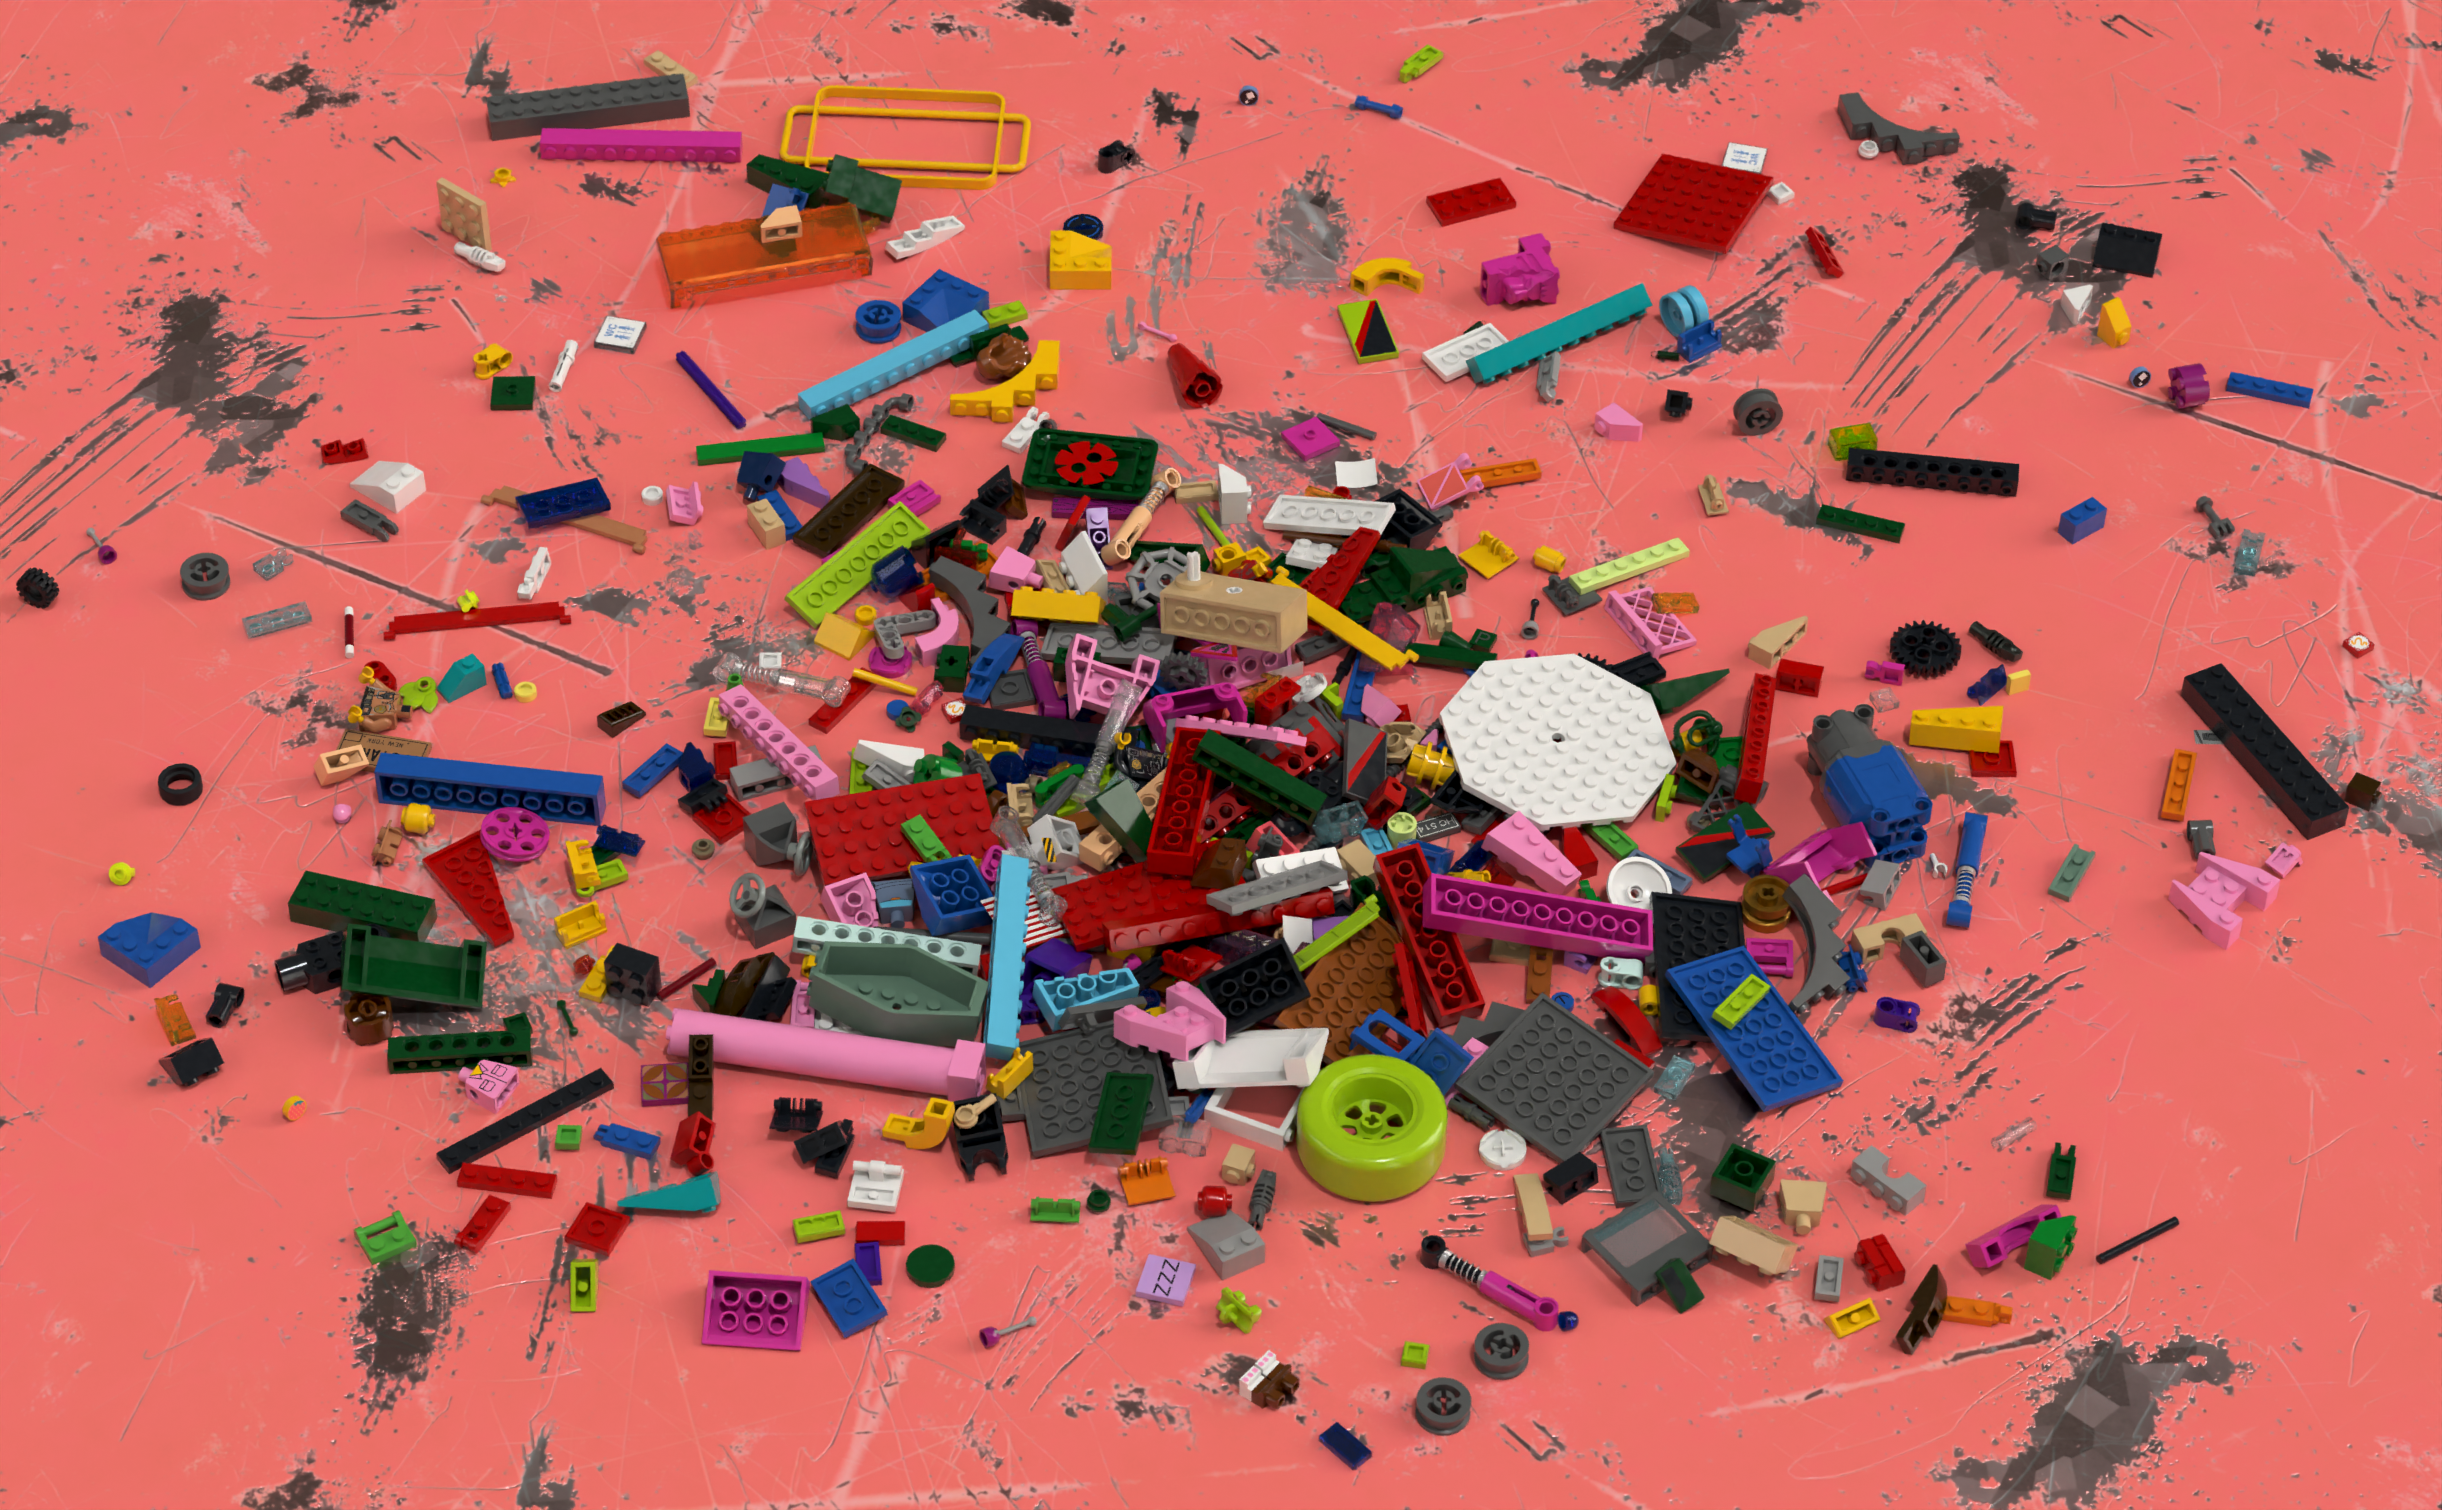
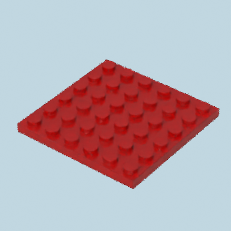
M1662 153L1614 221V229L1726 254L1773 185V177Z

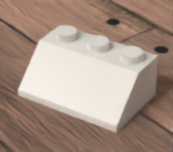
M1082 531L1061 552L1059 569L1062 575L1065 574L1066 583L1069 588L1076 591L1077 595H1085V592H1096L1108 605V573L1086 531Z

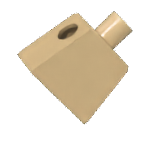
M1781 1180L1779 1201L1784 1223L1796 1226V1232L1803 1235L1808 1234L1811 1231V1227H1818L1823 1211L1827 1182Z

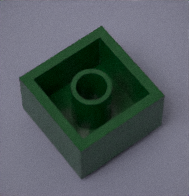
M1732 1143L1712 1174L1710 1194L1754 1212L1774 1180L1776 1161Z

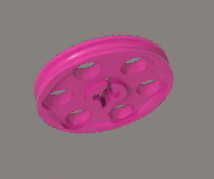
M505 807L492 811L484 818L480 831L481 842L491 854L514 862L529 861L542 855L548 846L550 836L549 828L540 816L529 810L517 807ZM498 818H505V819H507L508 821H507V822H500V821H498L497 819H498ZM526 819L529 820L531 823L525 824L522 823L520 820ZM514 828H515V834H516V836H517L516 841H515V835L513 834V829H514ZM487 831H495L497 835H490ZM532 834H541L543 837L536 838ZM506 845L510 849L504 850L499 848V846ZM522 847H530L533 850L525 851Z

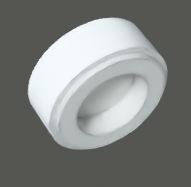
M648 486L642 490L641 495L644 504L655 506L663 501V491L660 487Z

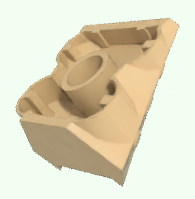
M1390 722L1381 726L1380 730L1388 732L1387 763H1403L1412 753L1414 745H1419L1426 737L1427 732L1412 722Z

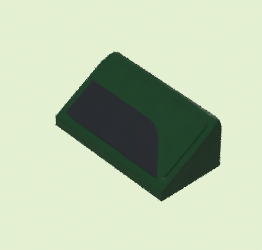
M1681 1258L1669 1259L1655 1272V1275L1679 1313H1683L1705 1298Z

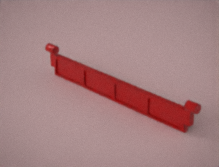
M558 601L470 609L468 612L459 610L394 616V622H389V631L384 632V640H395L396 634L557 619L560 620V624H570L571 615H565V607H559Z

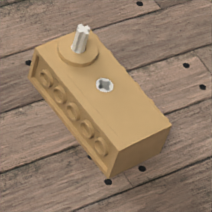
M1196 551L1193 553L1188 552L1187 570L1177 575L1175 580L1160 592L1161 633L1282 654L1307 631V590L1200 571V554Z

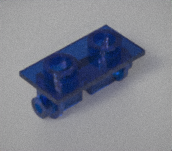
M2001 664L1998 668L1990 669L1980 679L1981 682L1977 681L1974 685L1968 687V697L1977 698L1979 705L1982 706L2007 683L2004 664Z
M604 824L597 827L596 834L599 837L594 843L595 846L636 857L645 844V840H642L638 834L625 831L618 833V829Z
M1478 840L1470 850L1455 862L1448 872H1463L1466 869L1479 871L1493 857V854L1481 848L1484 840Z

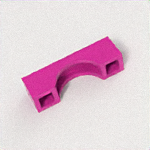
M2041 1204L1965 1244L1973 1266L1989 1268L2008 1258L2007 1254L2012 1249L2029 1242L2039 1222L2062 1217L2058 1206Z

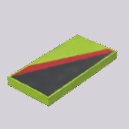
M1378 299L1337 305V311L1358 364L1399 358V351Z

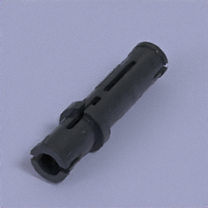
M1040 517L1034 518L1032 525L1023 535L1024 539L1017 550L1018 552L1029 556L1034 545L1040 541V534L1047 525L1043 518L1039 524Z

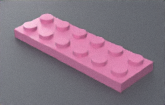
M1186 715L1185 719L1176 718L1175 727L1219 730L1221 735L1298 746H1306L1307 740L1306 737L1298 736V731L1285 729L1284 733V728L1273 726L1268 727L1267 730V726L1254 724L1250 727V724L1243 722H1234V725H1232V721L1221 719L1215 723L1216 719L1206 717L1200 718L1199 721V717Z

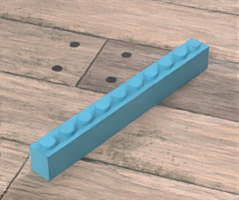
M976 310L964 314L798 393L799 409L810 420V418L845 404L851 405L957 353L969 349V336L988 330L989 323Z
M1002 854L996 873L988 974L989 985L986 999L983 1043L986 1046V1057L1010 1061L1013 1051L1019 1047V1039L1016 1038V1033H1019L1021 1019H1017V1014H1020L1022 1008V1000H1019V995L1022 994L1024 982L1020 981V976H1023L1025 962L1021 961L1026 952V943H1023V938H1026L1028 925L1024 924V920L1027 919L1029 913V906L1026 905V901L1029 900L1031 888L1027 887V882H1030L1032 869L1028 868L1029 859Z

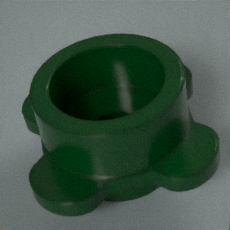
M905 706L895 722L897 726L905 727L908 732H914L915 726L918 721H921L922 716L919 712H915L910 707Z

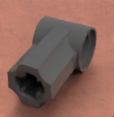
M2188 820L2187 838L2189 841H2192L2196 859H2198L2200 852L2214 856L2216 854L2213 842L2214 830L2212 820Z

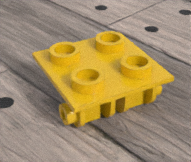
M1484 530L1479 534L1480 541L1458 555L1460 559L1487 579L1519 559L1511 547L1509 548L1499 538H1494L1489 531Z

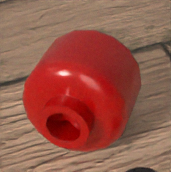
M1204 1186L1202 1192H1198V1211H1202L1204 1217H1222L1227 1214V1209H1232V1194H1227L1226 1187Z

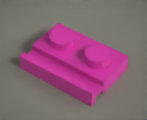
M920 479L889 498L888 506L892 508L901 501L917 517L940 503L941 496L939 494L936 495L934 490Z

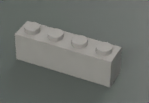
M816 746L808 747L822 761ZM768 758L729 768L731 785L739 802L796 787L786 774L783 775L774 763H771Z

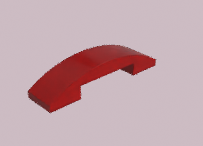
M1608 986L1591 994V999L1603 1013L1608 1011L1630 1036V1044L1635 1050L1645 1056H1650L1663 1049L1656 1032L1647 1018L1623 992L1613 986Z

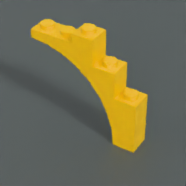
M1039 340L1036 353L1023 371L998 386L983 391L950 394V415L992 416V422L1013 423L1014 405L1035 406L1037 389H1058L1060 341Z

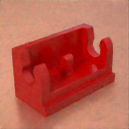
M1781 659L1776 674L1775 690L1818 698L1824 666Z

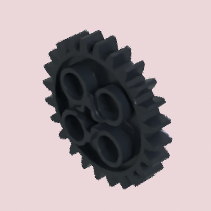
M1922 620L1921 624L1913 621V626L1905 623V628L1898 627V632H1894L1893 637H1891L1889 653H1892L1891 659H1896L1895 663L1904 664V670L1909 669V674L1915 671L1918 677L1925 673V676L1929 678L1930 673L1938 677V672L1945 675L1946 670L1952 671L1953 666H1957L1958 660H1960L1962 645L1959 644L1960 639L1955 638V632L1949 633V627L1942 629L1941 623L1934 626L1933 621L1928 625Z

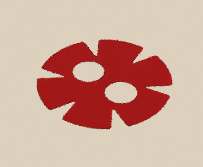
M1089 441L1070 444L1068 447L1073 453L1061 450L1055 458V464L1067 465L1056 469L1061 477L1076 483L1082 476L1084 485L1105 481L1100 472L1112 476L1118 467L1117 461H1106L1116 457L1112 449L1101 443H1096L1090 450ZM1098 453L1102 459L1097 463H1091L1087 460V455ZM1075 463H1082L1086 466V470L1082 473H1075L1071 470V466Z

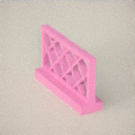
M1650 587L1624 594H1619L1616 590L1608 592L1604 609L1643 654L1650 651L1652 653L1651 656L1658 661L1661 654L1696 645L1697 640ZM1647 595L1652 601L1645 600L1640 597ZM1626 601H1629V602H1632V603H1635V604H1634V606H1632V605L1627 604ZM1637 604L1649 607V610L1639 608ZM1653 608L1661 611L1663 614H1659L1651 610ZM1637 614L1646 616V619L1640 618ZM1650 617L1656 620H1660L1661 624L1649 621L1648 619ZM1663 623L1673 624L1676 628L1663 625ZM1648 627L1658 630V633L1651 631ZM1660 632L1673 634V637L1660 634ZM1675 636L1683 637L1686 640L1676 639ZM1661 641L1667 642V643H1670V644H1669V645L1662 646L1663 644H1662Z

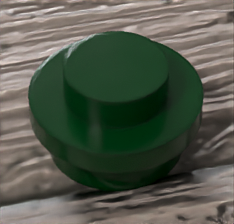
M1094 1190L1087 1198V1207L1093 1212H1104L1111 1205V1198L1104 1190Z

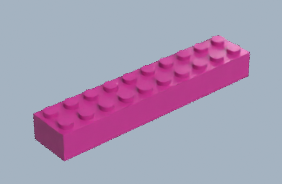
M1431 873L1423 886V927L1599 957L1638 959L1643 964L1645 963V956H1650L1653 952L1652 910Z

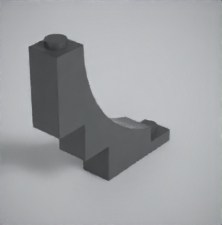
M940 556L936 563L933 562L929 568L930 583H933L935 587L952 597L964 610L971 623L973 631L971 659L969 662L971 670L978 657L992 641L1004 633L1010 634L1011 623L996 617L998 614V599L984 593L986 590L985 574Z
M1492 1002L1484 1021L1461 1016L1454 1035H1446L1461 1047L1472 1037L1490 1047L1525 1010ZM1430 1030L1427 1039L1432 1034L1433 1030Z

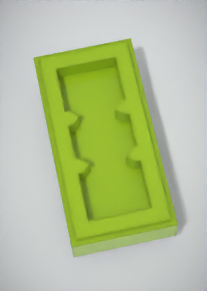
M840 1210L793 1219V1227L798 1243L845 1234V1226Z

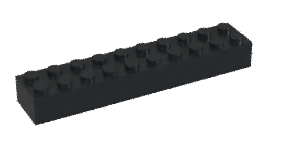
M2222 663L2184 677L2181 691L2183 699L2307 840L2345 826L2349 806Z

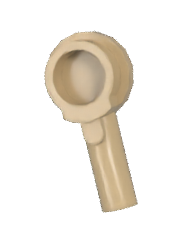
M991 1093L979 1103L959 1107L954 1115L955 1124L963 1129L973 1127L978 1121V1114L997 1101L996 1097Z

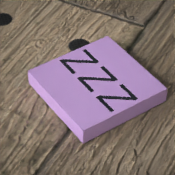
M1149 1254L1136 1288V1297L1183 1307L1196 1271V1264Z

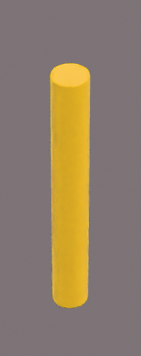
M854 668L852 674L853 677L912 696H916L918 688L861 669Z

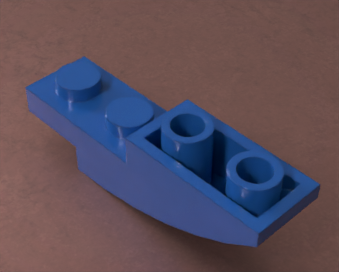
M1004 633L986 647L969 672L972 678L962 695L965 701L979 704L985 703L1000 674L1008 672L1025 640L1024 637Z

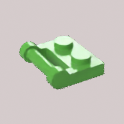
M399 1210L391 1213L392 1216L364 1228L360 1226L353 1229L357 1241L372 1265L417 1246L416 1239ZM393 1225L397 1226V1228H394L369 1240L367 1239V1236H370Z

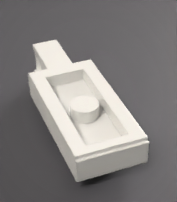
M539 547L537 554L533 556L532 564L529 570L525 572L524 583L519 585L517 591L520 599L531 600L534 593H538L552 564L547 547Z

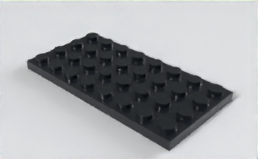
M1651 891L1649 900L1653 918L1654 965L1660 1037L1713 1043L1668 981L1665 974L1667 969L1745 946L1741 902Z

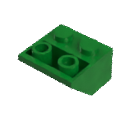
M2070 1215L2039 1222L2029 1239L2024 1269L2048 1280H2051L2056 1272L2060 1273L2065 1262V1256L2069 1257L2075 1246V1243L2072 1241L2078 1230L2075 1227L2077 1217Z

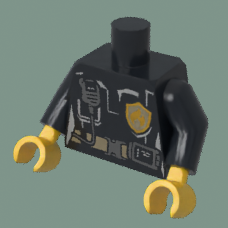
M1118 732L1114 735V741L1118 744V747H1115L1113 768L1121 778V781L1129 779L1137 793L1167 767L1173 742L1166 745L1167 756L1164 757V753L1126 745L1131 741V734L1125 733L1124 740L1122 741V732Z

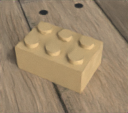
M1734 1215L1720 1216L1709 1244L1716 1246L1715 1251L1724 1255L1733 1254L1737 1256V1261L1749 1266L1751 1263L1759 1266L1758 1270L1770 1276L1772 1274L1778 1275L1779 1273L1788 1272L1798 1247L1797 1244Z

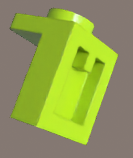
M1335 682L1326 686L1323 692L1319 694V697L1330 706L1334 715L1340 720L1344 704L1339 697V684Z

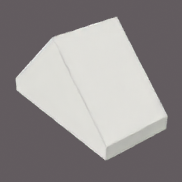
M2093 285L2063 290L2061 307L2073 325L2078 324L2091 302Z

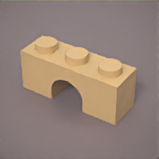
M1914 913L1853 929L1851 946L1854 952L1859 951L1863 964L1883 959L1885 943H1894L1901 948L1903 937L1921 930L1927 936L1928 932L1918 915Z

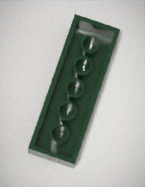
M311 871L304 872L288 901L291 922L335 932L345 930L348 923L364 926L373 923L387 930L392 938L425 942L437 919L435 899Z

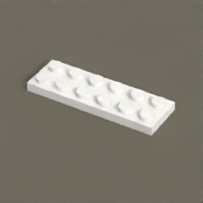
M1279 495L1263 521L1265 529L1350 536L1359 527L1378 530L1381 535L1396 508L1394 503Z

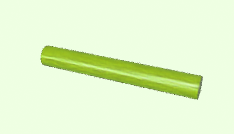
M1199 506L1196 510L1221 546L1231 544L1204 506Z

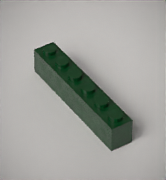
M1211 729L1207 730L1191 758L1311 826L1328 796Z

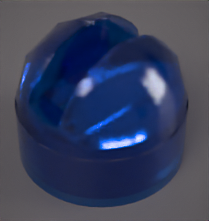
M1571 1311L1560 1312L1558 1315L1560 1329L1562 1331L1575 1329L1579 1324L1578 1315Z

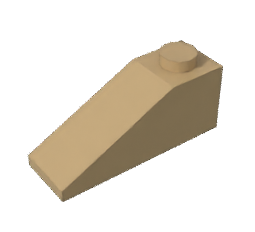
M1802 616L1762 630L1756 637L1754 636L1750 639L1748 643V658L1771 669L1807 633L1808 617Z

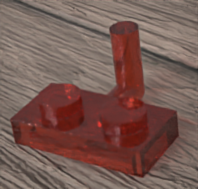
M959 528L953 539L952 548L936 546L934 562L936 563L939 557L943 556L978 571L979 552L961 549V542L966 534V530Z

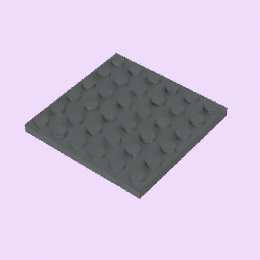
M1541 993L1455 1082L1454 1088L1561 1164L1575 1154L1582 1153L1654 1077L1655 1071L1550 997Z
M1114 1020L1099 1023L1094 1032L1085 1034L1081 1028L1019 1042L1020 1054L1023 1057L1027 1051L1033 1053V1071L1020 1083L1034 1158L1089 1145L1107 1072L1153 1074L1154 1083L1142 1132L1174 1125L1159 1051L1157 1053L1150 1052L1149 1047L1140 1044L1138 1048L1129 1046L1115 1038Z

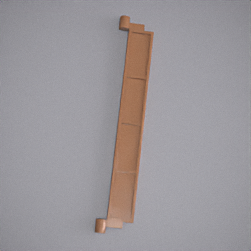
M505 485L501 490L495 489L490 496L482 495L481 503L490 506L495 501L633 545L632 551L644 554L646 546H643L647 542L646 530Z

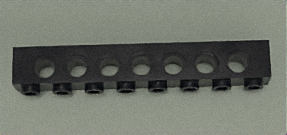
M1849 448L1846 480L2016 497L2019 482V464Z

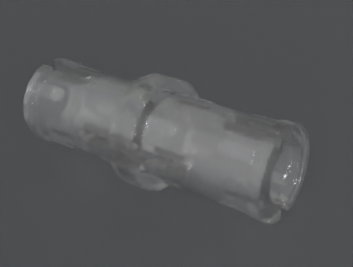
M2027 1117L2016 1125L2008 1126L2005 1132L1991 1139L1993 1148L2001 1152L2011 1144L2021 1142L2024 1136L2037 1129L2036 1122L2033 1120L2029 1123L2032 1118Z

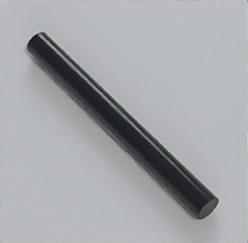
M2174 1216L2097 1255L2096 1260L2099 1264H2103L2178 1226L2179 1220Z

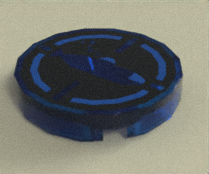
M1078 214L1065 221L1063 231H1073L1097 240L1102 238L1104 227L1102 221L1096 216Z

